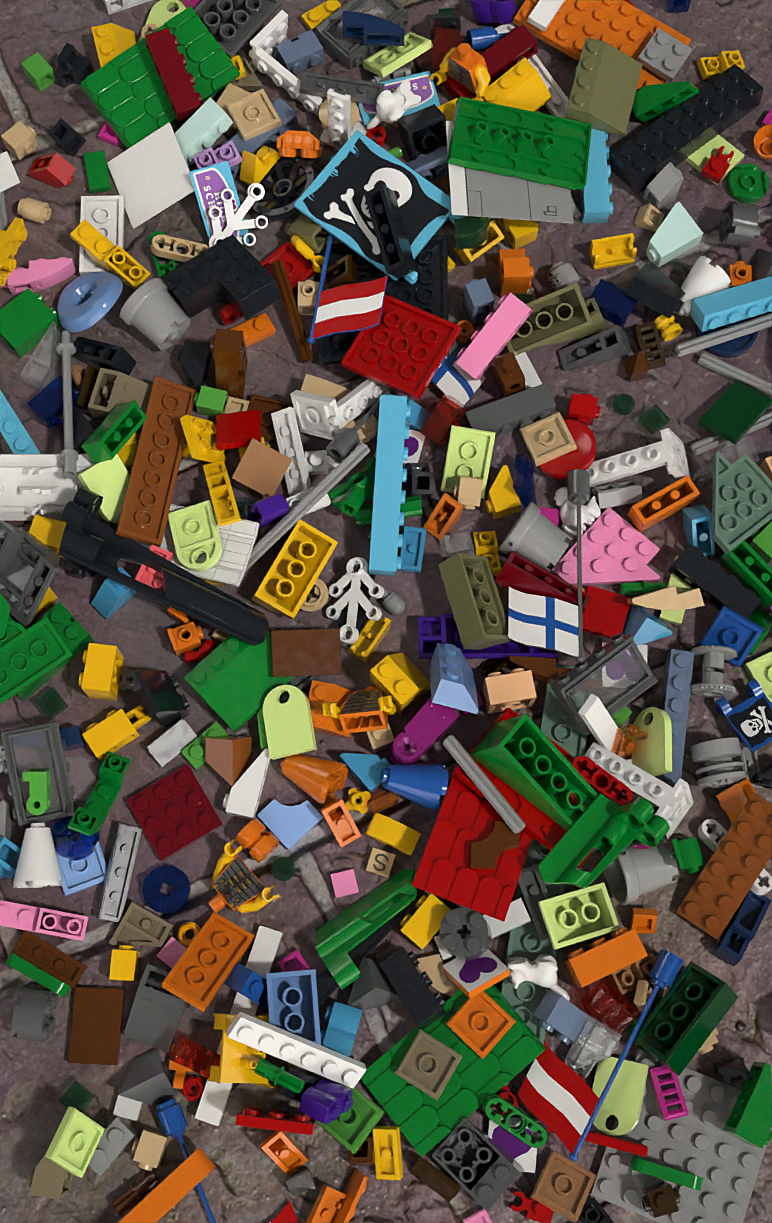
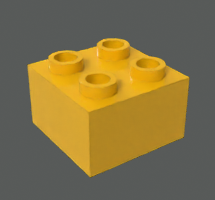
M89 643L88 650H84L83 663H85L84 672L80 673L79 686H82L81 689L89 698L117 701L121 679L120 672L124 661V656L117 646Z

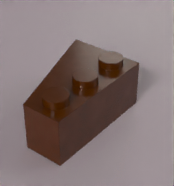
M216 329L215 337H211V350H213V360H215L217 389L227 391L230 397L243 399L248 363L243 331Z

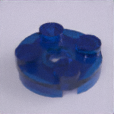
M73 816L63 817L52 826L55 851L61 857L63 856L73 861L81 860L91 855L95 850L94 847L97 841L99 842L100 830L92 836L81 833L78 836L79 840L74 841L70 837L77 831L68 828Z
M164 865L155 868L145 877L142 893L146 904L159 913L172 914L178 912L186 905L191 893V883L183 871L175 866ZM165 883L168 886H173L170 896L160 892Z

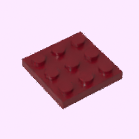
M188 764L126 800L161 862L223 826Z

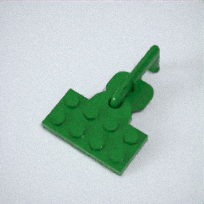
M1 593L0 705L73 657V654L47 617L27 630L20 623L8 620L10 606Z

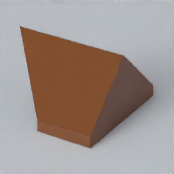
M205 737L204 760L232 787L251 761L252 737Z

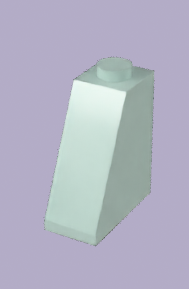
M680 202L674 205L648 244L646 250L647 257L657 267L697 246L703 236V232Z

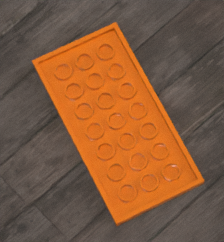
M525 0L513 20V24L517 26L523 24L532 35L577 61L580 60L585 38L607 42L636 61L658 28L687 46L691 42L690 38L624 0H565L545 32L527 22L529 15L539 0ZM642 66L637 89L646 85L666 83V80Z

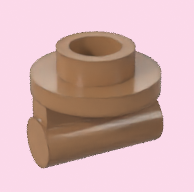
M81 365L71 366V382L80 391L86 369Z

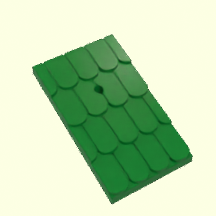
M191 6L152 32L154 33L169 27L171 35H176L179 47H177L179 54H184L187 62L185 68L187 73L191 72L195 81L193 87L196 93H200L203 102L239 77L240 72L236 66L233 65V62L224 50L221 49L219 43ZM145 37L81 82L80 86L127 149L167 123L173 124L177 121L146 47Z
M459 97L456 101L447 163L476 171L481 169L507 177L512 175L544 185L549 183L571 190H582L586 186L592 124L465 97Z
M495 985L487 988L484 992L516 1022L483 1059L446 1024L469 999L460 989L443 1006L447 1012L445 1015L425 1029H421L419 1026L414 1028L368 1067L361 1077V1080L367 1085V1088L383 1106L384 1110L421 1157L454 1130L465 1117H469L483 1104L487 1096L499 1091L546 1050V1047ZM420 1029L463 1056L438 1101L395 1074Z

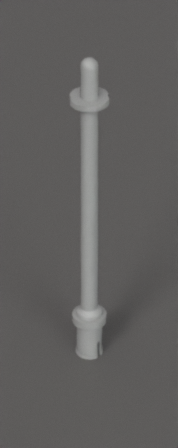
M64 330L61 333V343L56 346V351L62 356L64 450L60 452V459L63 464L62 476L67 479H73L77 475L76 461L79 458L78 452L74 450L71 382V355L76 352V347L73 343H70V333Z

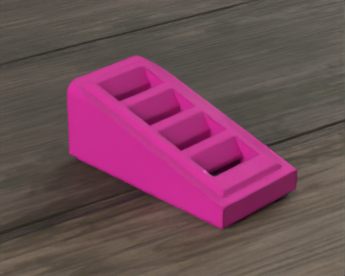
M665 1066L649 1069L662 1120L667 1121L688 1116V1109L677 1075ZM670 1073L671 1078L662 1080L657 1078L658 1075ZM673 1084V1088L661 1091L660 1086ZM675 1093L676 1098L664 1100L663 1096ZM678 1104L679 1109L667 1110V1106Z

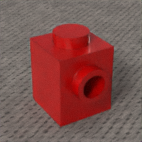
M572 393L566 419L576 420L586 426H592L594 419H598L601 406H597L598 397H593L588 393Z

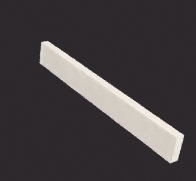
M260 925L246 967L266 979V974L271 971L283 933ZM237 992L230 1014L237 1015L240 1011L250 1016H256L259 1005ZM222 1038L212 1066H220ZM207 1080L195 1119L219 1126L233 1083L211 1082Z

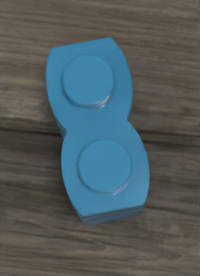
M334 1002V1006L329 1005L325 1020H328L329 1023L327 1030H321V1045L350 1057L363 1010L338 1002Z

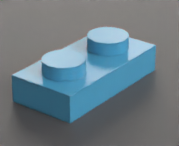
M404 526L400 555L402 556L401 570L398 571L421 574L427 529Z

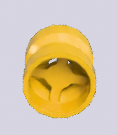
M661 315L655 320L657 330H660L661 337L665 342L674 339L683 330L679 323H675L674 316L669 319Z

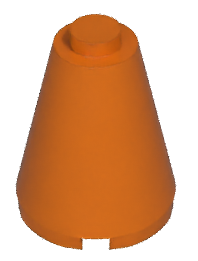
M303 754L283 757L280 763L282 774L324 807L337 799L334 794L337 789L342 790L348 773V768L342 762Z

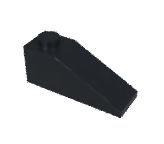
M80 336L74 342L76 352L71 355V357L98 370L105 368L122 372L126 375L131 374L137 363L121 346Z

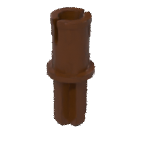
M150 1171L136 1184H130L131 1188L113 1201V1208L119 1215L123 1214L137 1201H142V1197L161 1183L158 1177L155 1176V1173Z

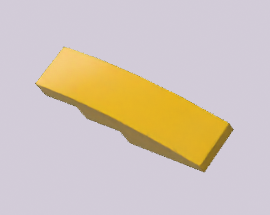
M224 460L203 465L219 527L241 521Z

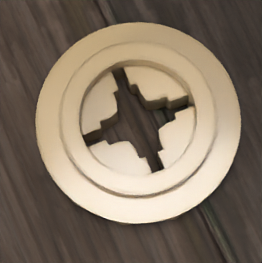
M317 578L311 590L314 588V594L317 598H311L307 602L306 597L300 607L302 611L313 613L316 610L322 609L327 603L329 596L328 588L319 578Z

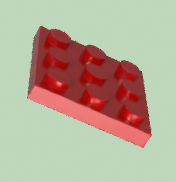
M248 1106L237 1114L235 1125L313 1135L316 1120L311 1119L310 1116L304 1113H297L294 1117L286 1116L287 1111L272 1110L267 1114L262 1113V1108Z

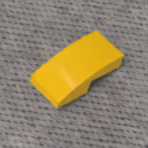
M739 50L721 51L718 57H701L697 62L703 80L716 78L734 64L742 70L745 68Z
M473 532L475 555L487 556L492 574L497 576L501 566L496 532Z
M377 812L374 813L365 833L384 845L389 844L406 855H412L421 833Z

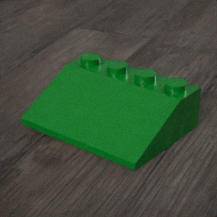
M269 632L264 643L256 646L230 635L184 677L190 688L234 732L263 707L264 700L271 690L281 685H287L294 678H272Z

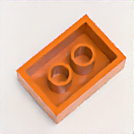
M624 927L609 934L611 939L608 941L603 937L588 944L590 949L587 951L580 948L567 954L568 960L564 961L563 964L575 989L587 986L648 956L635 928L628 931Z

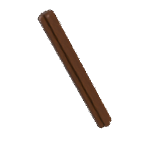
M278 260L272 263L273 272L303 363H307L313 360V355L307 342V336L283 261Z

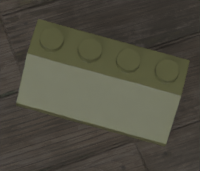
M578 282L525 303L533 312L507 343L509 352H513L516 356L593 324Z
M457 553L438 564L463 648L479 650L512 641L508 638V622L487 556Z

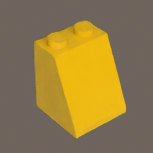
M404 652L387 655L370 670V684L377 689H381L384 696L391 695L392 702L396 705V712L400 716L431 689L430 680Z

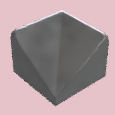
M308 1168L287 1177L285 1181L293 1196H297L310 1189H316L317 1187Z

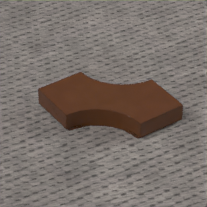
M495 821L492 833L486 839L479 842H471L470 868L494 870L497 858L504 851L519 847V833H514L506 822Z

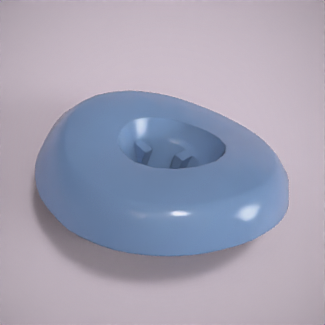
M97 271L81 275L70 282L62 291L58 301L57 314L61 326L68 332L76 333L86 330L104 318L122 292V280L113 273Z

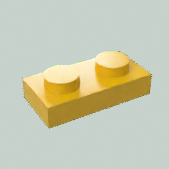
M328 0L302 14L301 20L308 30L312 29L315 34L316 27L342 7L338 0Z
M375 1126L373 1128L376 1179L401 1180L403 1177L400 1128L397 1126Z

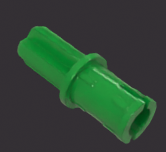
M642 580V582L621 583L620 592L624 596H639L665 588L666 582H646Z
M264 1058L260 1059L255 1068V1074L272 1081L274 1086L280 1084L297 1094L304 1087L305 1082L286 1072L284 1066L279 1067Z

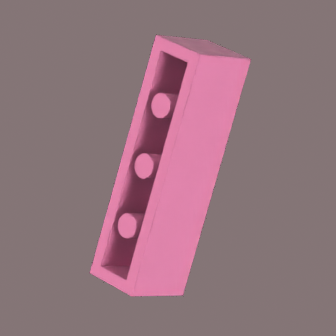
M512 293L508 296L505 294L497 304L499 306L495 313L491 312L484 320L486 325L481 331L477 330L470 338L472 343L467 349L463 347L456 356L458 358L456 364L476 380L481 378L491 365L492 360L499 355L533 312L531 308Z

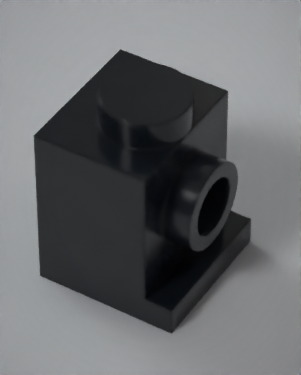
M61 118L48 133L51 138L73 156L77 154L87 141Z

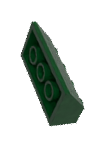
M690 961L639 1028L634 1041L662 1065L680 1076L737 1000L738 996L726 982Z

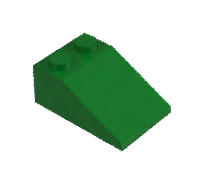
M753 1062L749 1071L751 1079L745 1080L723 1130L749 1145L763 1149L764 1145L767 1146L772 1138L771 1065L764 1062Z

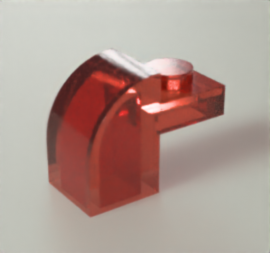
M179 1035L168 1059L206 1078H210L211 1066H220L221 1054Z

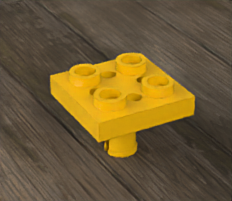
M184 415L180 418L187 440L184 444L183 457L188 458L191 455L193 459L212 463L221 460L226 461L224 450H217L216 425L214 421L190 415Z

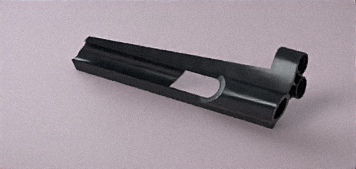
M80 487L73 501H69L66 504L61 518L67 521L63 532L59 555L253 646L264 643L269 631V624L264 613L223 592L130 538L116 535L114 529L95 519L103 501L101 495ZM128 557L162 573L164 593L119 572L117 563L120 558Z

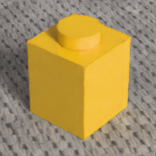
M119 945V950L112 949L110 980L137 981L140 952L134 951V946Z

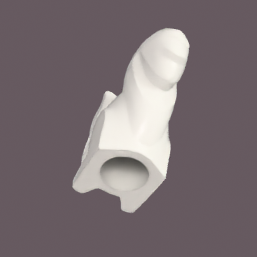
M561 487L555 492L554 500H556V505L561 507L560 518L563 522L562 527L566 532L577 536V505L568 501L567 487ZM595 496L589 500L586 506L581 505V537L584 534L583 531L586 530L584 524L592 526V522L595 521L594 518H598L601 514Z

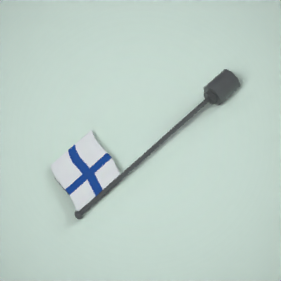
M454 341L449 350V357L444 358L431 379V383L449 400L458 414L485 381V377L482 375L479 380H476L456 364L458 360L456 356L461 351V348ZM388 388L383 395H389L393 389ZM380 399L354 429L342 428L328 444L326 451L332 459L341 462L360 443L357 431L379 407Z
M575 469L567 474V499L574 505H577L578 606L556 598L526 594L509 587L508 638L525 646L558 651L575 657L578 663H583L585 657H583L581 505L590 500V473L583 469Z

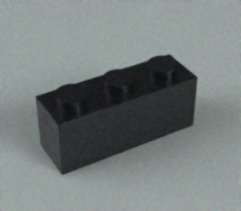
M401 948L379 965L417 1026L425 1029L447 1013L443 1007L446 1002L438 991L434 993L430 987L433 982L426 971L421 973L417 966L420 964V961L414 952L411 951L409 953L406 949Z

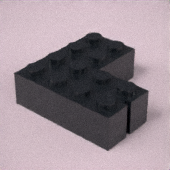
M233 234L161 278L168 287L167 292L189 318L194 317L225 297L243 318L248 320L282 298L276 279Z

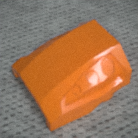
M288 130L277 138L279 156L321 157L319 140L309 131Z

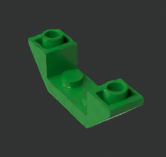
M110 751L108 752L99 769V780L85 806L83 808L78 806L68 825L69 829L92 836L102 828L121 792L131 759Z

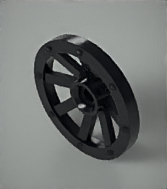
M297 156L279 158L259 183L272 190L273 193L264 194L262 199L253 203L252 207L259 216H265L270 220L287 218L297 213L299 210L294 207V204L316 179L312 166L308 161ZM293 167L289 180L285 178L282 168ZM301 168L306 172V174L296 182L298 173ZM274 172L277 173L279 179L276 184L267 180ZM304 184H306L303 191H298ZM254 188L253 194L258 196L260 190ZM274 200L266 207L259 204V202ZM283 203V207H282V208L275 209V208H277L279 205H281V204Z

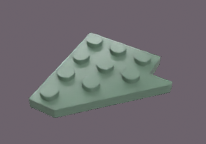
M717 451L713 456L712 538L728 554L772 519V481L747 453L733 464H730L721 452Z

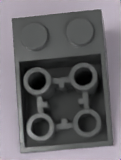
M147 964L138 986L123 1036L169 1053L188 1003L161 987L164 979L170 973L169 971Z
M466 1117L432 1155L487 1212L524 1171V1168L506 1150Z

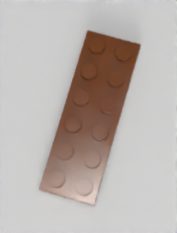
M755 792L752 793L676 911L717 940L772 856V803Z

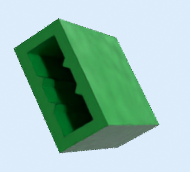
M29 288L0 310V337L20 358L60 327L57 320V312L51 306L47 308L42 296L38 292L34 294Z

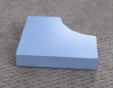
M274 799L257 814L259 819L288 850L323 819V816L308 800L300 805L286 806Z

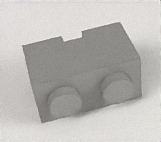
M122 1117L115 1118L104 1131L88 1165L99 1176L103 1175L138 1135V1132Z

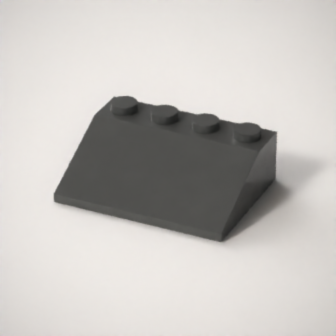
M202 0L194 8V11L219 43L221 49L232 59L282 5V1Z

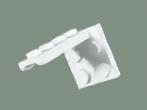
M281 10L250 41L249 45L253 49L249 51V57L252 58L249 64L252 65L254 70L258 69L260 72L266 73L277 86L283 87L293 99L300 101L307 111L313 112L318 116L322 98L320 96L301 94V81L272 57L276 45L287 40L288 14Z
M329 88L327 92L328 130L324 129L319 143L320 145L327 144L335 147V150L339 151L356 130L366 136L368 129L366 128L367 125H364L359 108V119L351 131V96L348 94L344 96Z
M367 379L337 403L335 398L295 390L290 395L300 432L333 440L346 424L379 400L380 395H383L388 387Z
M669 428L660 430L662 437L660 442L593 462L586 470L590 473V487L666 465L668 473L672 474L675 480H680L687 475L691 479L684 443Z
M593 742L584 755L629 787L633 794L645 798L658 808L655 815L664 818L670 826V830L663 837L669 840L693 805L688 783L679 779L675 786L671 787L596 742Z

